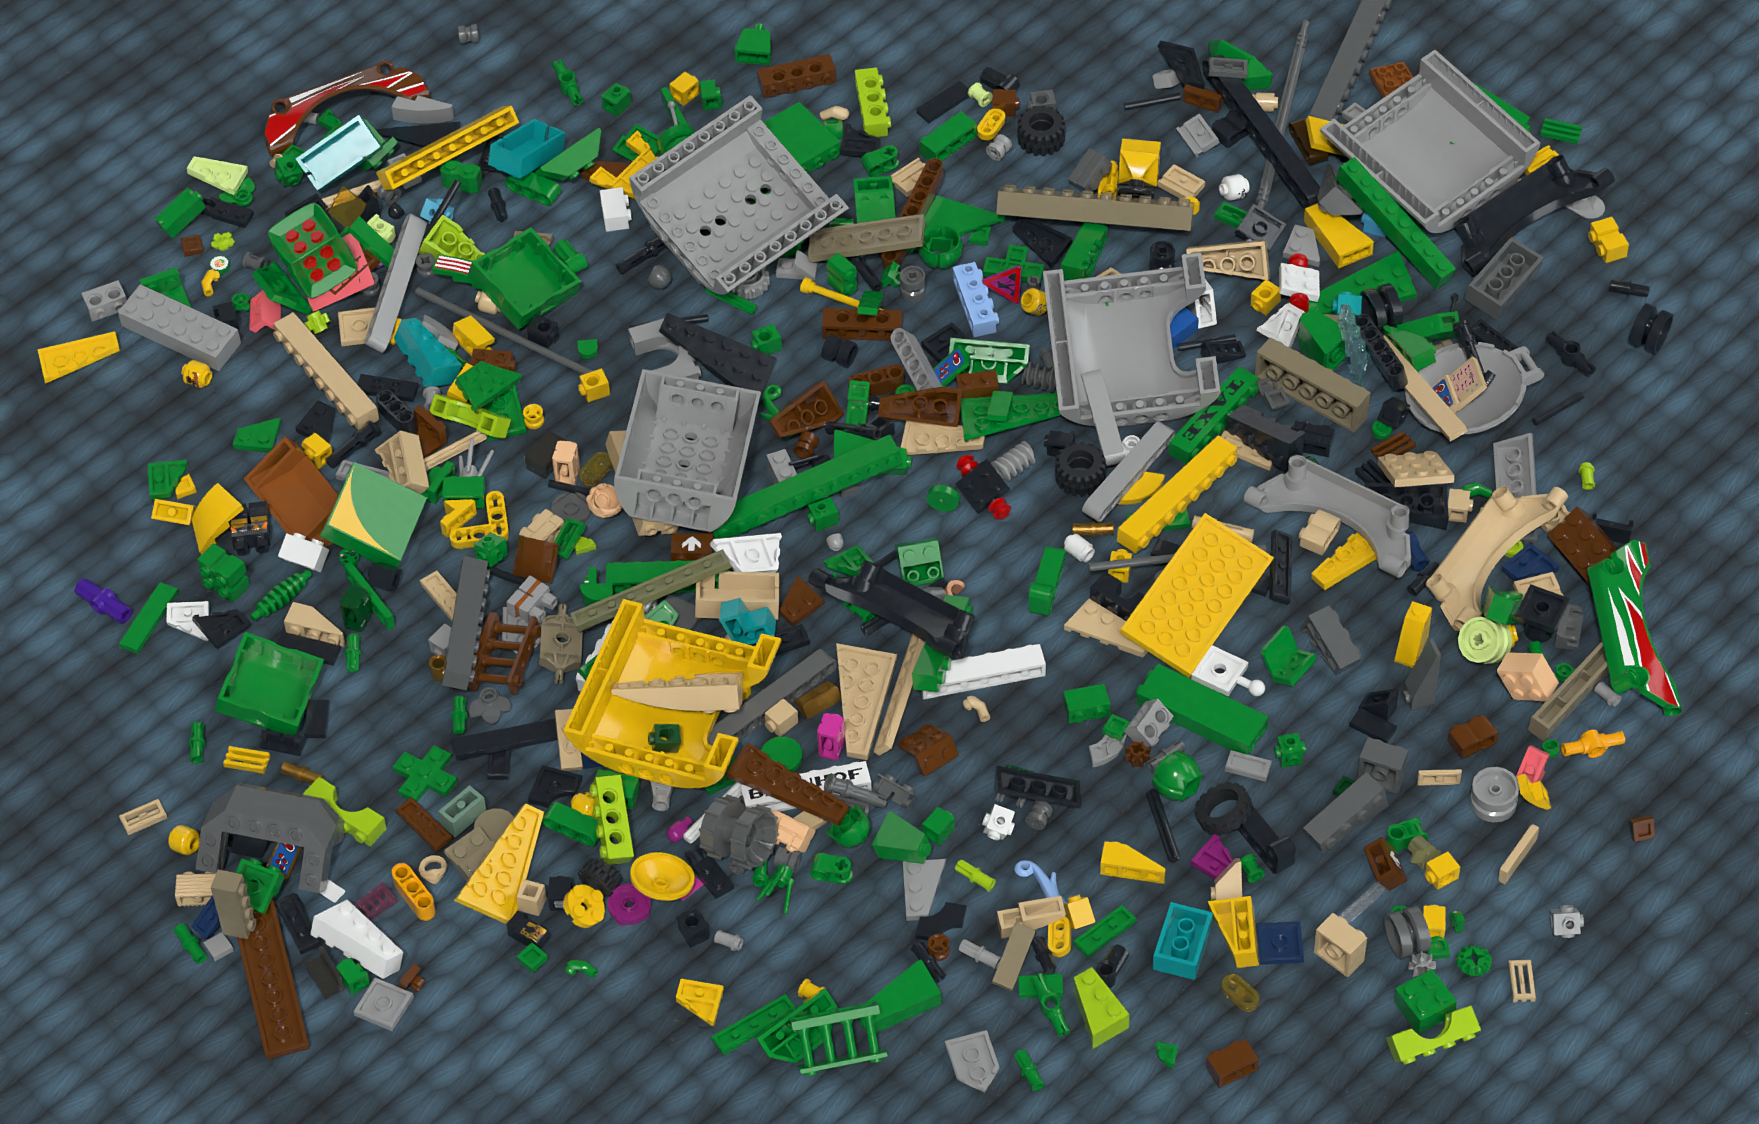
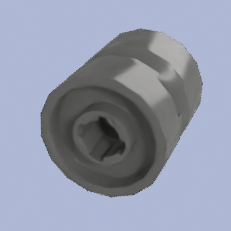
M908 266L900 273L901 297L906 302H919L926 295L925 272L920 267Z

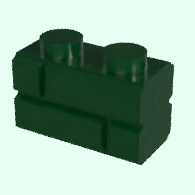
M350 585L339 602L344 627L361 633L372 617L368 592L361 586Z

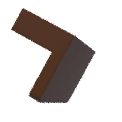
M1188 84L1183 89L1184 103L1215 113H1219L1225 102L1222 95L1205 88L1200 89Z

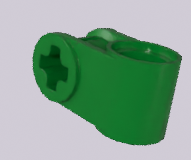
M893 145L884 146L863 155L861 163L870 177H877L897 169L899 166V160L897 159L898 150Z
M1412 818L1408 821L1389 826L1386 841L1394 847L1395 852H1399L1400 850L1407 849L1414 837L1422 836L1428 840L1429 836L1423 831L1420 819Z
M817 853L813 860L810 877L817 881L847 884L853 878L851 862L846 857Z

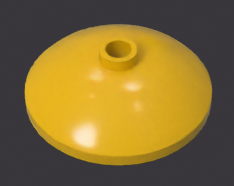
M655 852L642 855L633 862L630 870V879L634 887L645 896L660 901H671L686 896L692 890L695 880L692 868L681 858L668 853Z

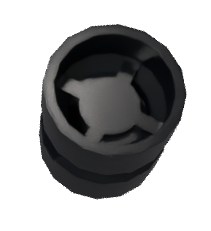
M1157 241L1150 247L1149 270L1174 268V246L1167 241Z
M830 334L823 344L821 357L829 361L836 360L837 364L850 367L856 357L858 345L849 340L843 341L840 337Z

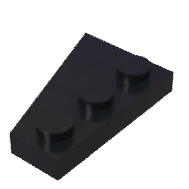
M1021 216L1013 226V233L1051 268L1072 244L1071 237L1029 217Z

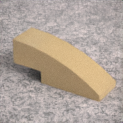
M1056 896L1018 903V908L997 911V923L1001 939L1010 937L1015 923L1036 930L1066 916L1062 897Z

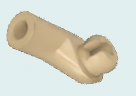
M968 696L963 701V705L967 710L972 708L977 710L980 721L985 722L990 719L986 704L975 696Z

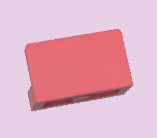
M262 290L250 301L249 330L256 333L265 325L274 329L273 323L281 319V304L268 299L267 294Z

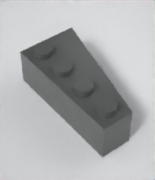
M1366 772L1303 827L1305 836L1322 853L1332 849L1336 843L1389 806L1384 788Z

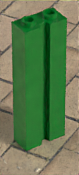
M1157 664L1154 670L1151 669L1148 672L1145 683L1143 685L1140 684L1136 690L1135 695L1137 696L1138 706L1142 707L1145 701L1158 698L1174 716L1171 722L1230 751L1250 755L1255 748L1256 742L1260 741L1268 729V716L1160 664Z

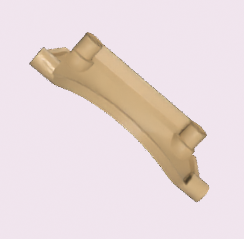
M1501 486L1493 492L1490 499L1426 582V586L1437 601L1442 602L1440 607L1454 630L1460 631L1465 622L1472 618L1480 617L1483 614L1480 604L1481 594L1489 574L1507 550L1528 533L1554 518L1568 499V495L1563 489L1553 487L1549 494L1522 496L1521 498H1515L1507 486Z

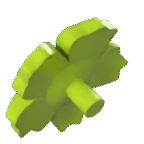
M229 232L222 235L217 233L214 234L211 246L215 249H220V251H226L234 245L235 241Z

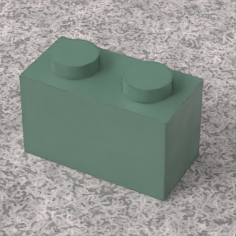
M469 785L438 811L441 826L454 837H457L475 822L480 814L486 811L485 800L481 794Z

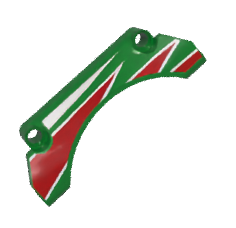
M1633 539L1611 553V560L1605 558L1587 569L1611 678L1610 682L1617 694H1622L1632 688L1639 689L1642 695L1662 706L1665 716H1676L1682 712L1677 685L1655 649L1644 615L1642 600L1643 582L1645 575L1651 567L1647 545L1644 542Z

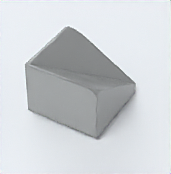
M1173 69L1162 70L1153 75L1156 89L1169 88L1180 83V79Z

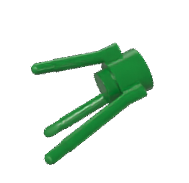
M779 865L769 882H767L766 886L756 897V900L759 901L764 894L769 896L775 886L780 888L787 886L783 913L787 914L791 889L794 880L791 878L793 875L792 869L786 865Z

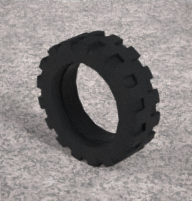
M1226 782L1223 785L1220 783L1214 788H1209L1207 793H1203L1200 796L1201 799L1197 800L1196 808H1194L1195 817L1202 829L1211 835L1213 833L1221 835L1224 832L1225 834L1230 833L1231 830H1236L1240 827L1239 825L1244 824L1247 821V817H1250L1253 804L1242 785L1240 786L1239 783L1235 782L1234 784ZM1227 800H1238L1236 806L1227 814L1220 817H1209L1211 811L1220 803Z

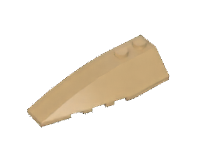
M743 672L695 674V678L686 680L683 679V676H677L668 682L658 678L649 681L648 684H644L643 680L615 683L611 691L614 695L656 707L703 711L704 713H713L716 710L735 712L742 704Z

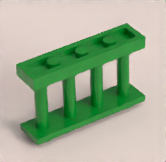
M872 1001L789 1018L792 1030H797V1033L800 1034L805 1064L798 1065L800 1074L804 1073L805 1076L817 1074L818 1070L868 1060L870 1063L882 1061L883 1057H888L885 1048H878L873 1020L876 1014H880L878 1003ZM862 1017L865 1020L870 1051L857 1053L851 1022L855 1018ZM840 1022L844 1028L848 1055L835 1058L830 1026H832L831 1023ZM818 1026L822 1031L826 1060L813 1062L808 1031L810 1027Z

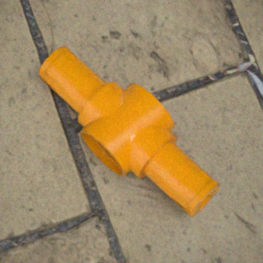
M1589 730L1583 733L1578 741L1563 743L1561 752L1564 757L1581 753L1582 755L1587 754L1590 758H1596L1605 753L1608 747L1624 744L1625 736L1622 731L1605 735L1604 733L1599 734L1597 730Z

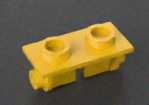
M1110 161L1112 163L1110 171L1099 182L1097 195H1100L1101 192H1111L1113 196H1116L1119 171L1115 161Z

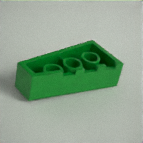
M1085 222L1082 228H1079L1077 237L1061 263L1064 281L1091 278L1108 238V226Z
M1488 586L1481 610L1487 619L1501 624L1520 623V621L1515 620V614L1523 600V594L1513 590L1508 592Z

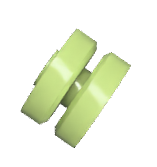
M1476 617L1465 622L1460 629L1458 644L1463 656L1469 661L1495 664L1502 661L1506 653L1510 652L1512 634L1507 625L1487 619L1486 617Z

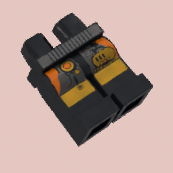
M267 501L248 503L250 523L246 503L241 504L244 510L230 520L234 550H236L239 556L246 555L248 548H256V552L259 553L267 552L268 546L271 545L270 515Z

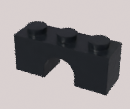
M1105 571L1090 587V599L1127 621L1145 595L1137 592L1132 598L1125 599L1119 597L1122 581Z

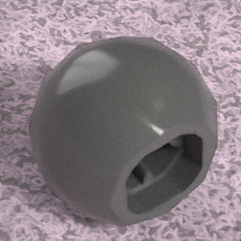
M655 265L648 278V283L655 289L665 288L671 282V273L666 266Z

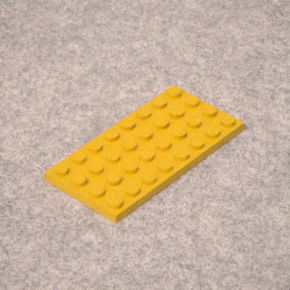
M1204 513L1119 633L1190 678L1274 557Z

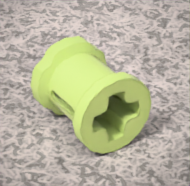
M975 83L968 90V96L977 100L980 107H986L992 101V93L986 92L980 83Z

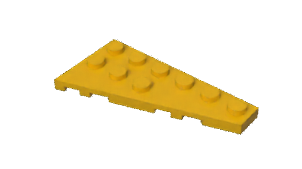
M524 804L454 901L507 924L518 911L517 894L524 879L526 880L544 812Z

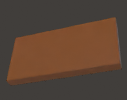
M1404 62L1369 69V75L1382 98L1413 78Z

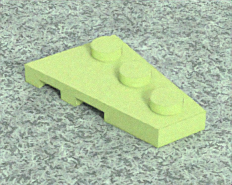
M194 156L187 167V173L234 195L248 173V166Z

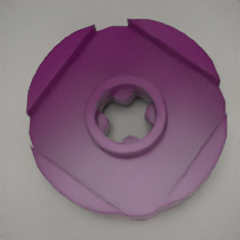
M633 884L618 886L613 890L610 898H608L609 914L616 920L618 925L637 924L646 920L650 915L651 898L638 891ZM627 901H630L632 904L635 903L632 907H625Z

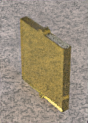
M342 186L337 197L333 199L334 202L328 212L343 226L350 227L354 220L362 214L367 204L345 186Z

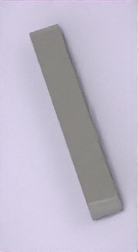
M1157 421L1087 499L1082 512L1101 522L1169 446V442L1175 436L1176 431Z

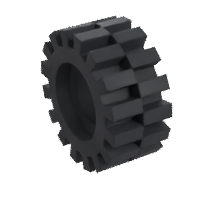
M598 858L588 859L578 872V877L581 879L582 884L601 891L603 897L610 896L620 881L618 873H614L615 870L610 868L609 864H604V861H599Z

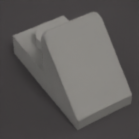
M797 250L795 259L778 258L776 278L803 280L805 277L815 280L817 263L809 262L808 256Z

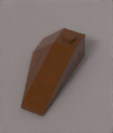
M823 380L811 384L774 415L769 420V423L778 438L826 426L828 421L835 422L844 413Z

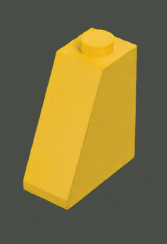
M1412 601L1404 619L1394 662L1413 667L1429 636L1431 607Z

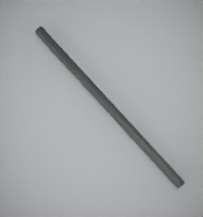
M1266 544L1255 545L1267 552ZM1175 554L1088 563L1087 567L1088 571L1169 563Z

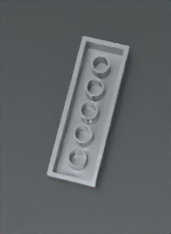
M143 285L137 287L118 311L123 327L191 359L207 364L217 371L222 369L241 344L238 329Z

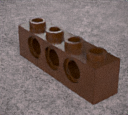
M830 54L757 69V79L764 99L836 83V69Z
M823 308L822 337L826 339L830 334L847 340L891 341L892 332L897 328H902V310H879L877 315L858 314V309Z

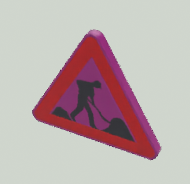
M1015 266L982 280V283L1015 304L1019 303L1021 266Z

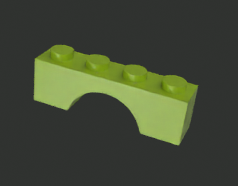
M434 394L429 410L432 414L476 428V431L493 437L506 438L511 419L482 408L474 412L471 409L472 404L447 395Z
M320 777L303 793V795L323 798L343 819L344 833L351 834L359 843H365L371 847L387 829L384 817L368 807L357 812H348L340 809L336 805L338 797L335 786Z
M1472 1005L1445 1014L1444 1027L1439 1035L1433 1039L1423 1038L1415 1033L1413 1029H1407L1386 1037L1395 1063L1403 1062L1405 1065L1416 1061L1415 1056L1423 1054V1057L1436 1053L1435 1048L1442 1046L1443 1049L1456 1045L1455 1040L1460 1038L1463 1041L1475 1038V1033L1481 1031Z

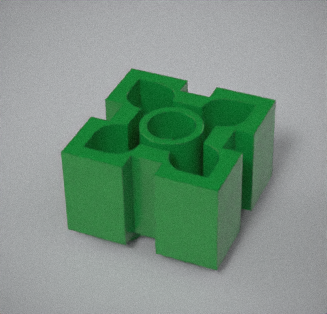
M214 543L197 559L202 584L209 590H217V593L223 599H228L234 603L250 587L248 577L244 575L246 573L245 563L233 555H227L224 549Z

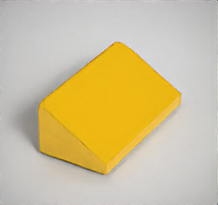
M155 499L151 519L190 526L197 507Z

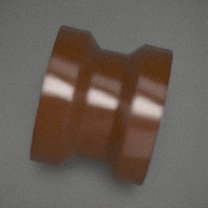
M934 934L928 939V951L937 958V961L945 960L950 953L949 939L944 934Z

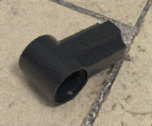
M986 67L980 76L981 82L994 89L1017 90L1020 87V83L1014 75L1008 74L1005 76L991 67Z
M1119 944L1112 945L1104 960L1099 962L1096 967V973L1109 989L1115 985L1116 977L1129 957V952Z

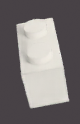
M623 187L600 190L606 232L629 229L628 221L632 220L630 209H626V206H629L628 194L624 195Z
M294 533L293 536L286 534L278 557L321 573L329 549L323 546L324 543L312 539V542L305 540L306 536Z

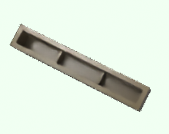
M1603 641L1531 717L1528 731L1542 741H1546L1609 673Z

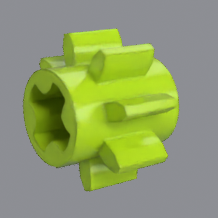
M320 310L306 316L308 321L304 324L309 331L313 330L314 334L328 328L326 323L330 320L326 313L321 314Z

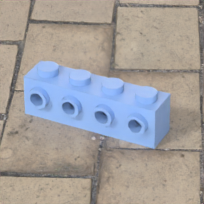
M975 262L954 266L953 282L973 337L996 333V324H999L997 312H993L992 298L987 296L988 287L982 283V270L977 268Z

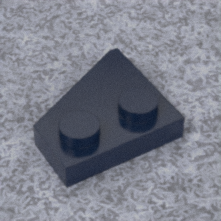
M1529 543L1502 565L1501 571L1514 581L1550 572L1556 573L1559 571V565Z

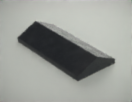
M996 766L994 783L996 793L1081 808L1079 780Z

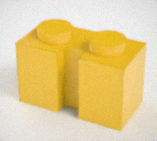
M1613 217L1592 222L1588 232L1589 241L1595 245L1598 256L1602 257L1605 263L1625 258L1628 253L1629 243L1624 235L1619 233V227Z

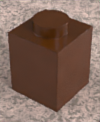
M993 89V109L1003 110L1005 117H1015L1016 109L1020 107V98H1016V90Z

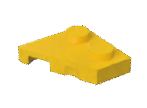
M681 979L676 994V1002L709 1025L714 1026L724 986Z

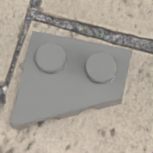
M1295 225L1284 249L1283 258L1289 259L1293 254L1299 253L1308 258L1309 265L1319 267L1320 257L1314 229Z

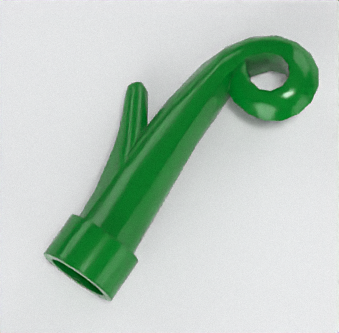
M772 384L765 388L762 400L769 414L761 413L760 416L762 418L770 420L780 411L771 401L780 396L782 389L779 385ZM796 434L788 435V436H785V437H786V438H792V437H794Z

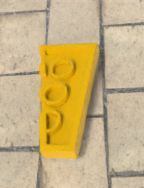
M115 331L37 349L45 383L120 351Z
M1358 532L1355 535L1352 534L1347 538V542L1342 547L1339 546L1335 550V554L1331 558H1327L1311 573L1312 580L1326 590L1376 560L1375 553L1365 538Z

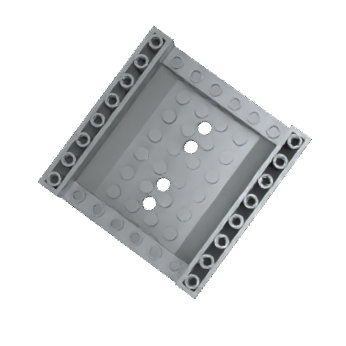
M751 95L629 177L636 201L653 231L698 283H701L717 294L730 292L849 209L838 194L829 199L761 121L763 109ZM768 188L770 193L763 194L760 189ZM753 198L756 203L749 205L745 202V199ZM723 219L725 224L722 226L717 225L715 220ZM707 229L711 234L703 236L700 230Z

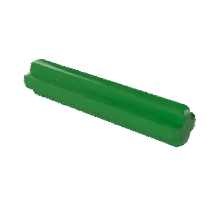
M705 287L706 293L751 315L757 311V305L732 292L717 294Z

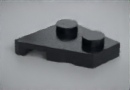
M845 123L840 155L862 157L868 152L880 149L881 141L879 138L869 135L861 129L857 131L851 128V124Z
M317 400L295 427L296 432L307 438L316 433L330 444V434L333 429L332 422L335 417L334 407Z
M238 609L228 610L227 612H213L209 616L199 617L198 614L192 617V621L216 649L250 627V623Z

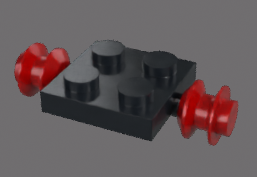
M972 455L960 457L956 468L961 470V475L964 477L955 484L974 510L980 514L988 507V511L993 513L994 519L1006 518L1009 515L1011 506L1006 504L1005 498L1000 497L1009 491L1010 488L990 461L985 459L978 464V462L974 461Z

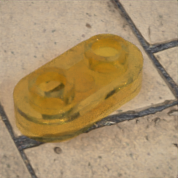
M606 452L594 454L581 469L580 480L584 485L594 486L598 484L611 469L612 462L609 454Z
M1229 974L1223 978L1222 992L1241 1010L1250 1012L1258 1007L1259 994L1245 980L1236 974Z

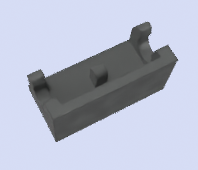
M1568 604L1558 625L1555 647L1578 651L1584 615L1574 613L1573 611L1582 612V607Z

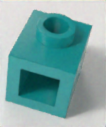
M1341 292V294L1335 297V300H1332L1331 311H1334V315H1349L1355 318L1361 315L1362 296L1352 295L1353 293Z

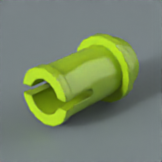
M1589 462L1582 463L1578 469L1579 474H1581L1582 488L1585 490L1595 487L1593 476L1595 468Z

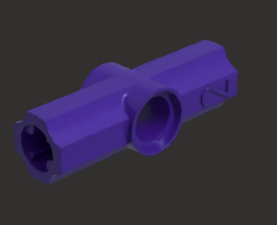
M81 579L74 589L75 594L87 601L98 614L102 615L105 613L120 624L126 623L132 613L131 608L118 600L110 589L106 587L101 589L88 579Z

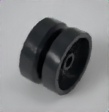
M1385 283L1379 285L1376 290L1369 288L1361 291L1362 314L1368 315L1379 331L1383 330L1385 325L1393 327L1403 322L1401 301L1392 284Z
M1645 303L1635 319L1629 343L1638 347L1645 343L1647 351L1655 354L1658 353L1670 331L1674 317L1673 313L1666 310H1661L1658 313L1656 306Z

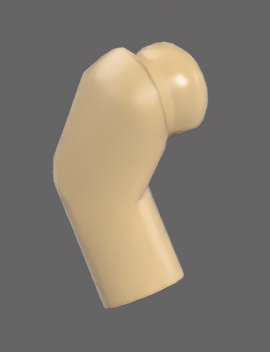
M834 106L821 111L820 116L822 120L829 118L846 120L849 116V110L840 106Z

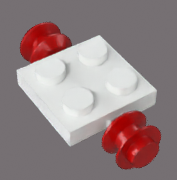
M1297 253L1289 258V264L1281 263L1279 267V294L1291 296L1289 303L1307 312L1309 300L1318 302L1320 297L1319 271L1308 268V258L1303 254Z

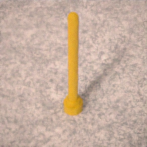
M805 277L801 283L800 292L806 294L817 293L858 308L859 300L818 286L813 279Z

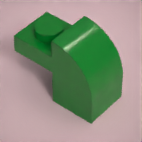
M588 567V576H584V584H580L581 599L585 607L614 595L613 583L598 584L596 567Z

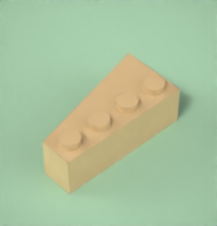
M1267 239L1195 246L1186 249L1187 254L1202 253L1204 271L1263 280L1270 279Z

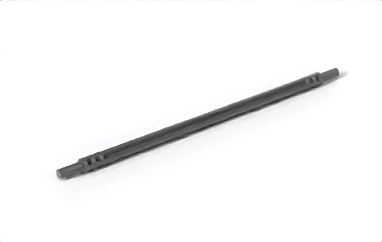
M1303 20L1300 33L1297 34L1275 123L1283 137L1308 40L1307 32L1310 24L1308 20ZM1268 158L1266 159L1256 199L1257 206L1263 210L1268 203L1276 171Z

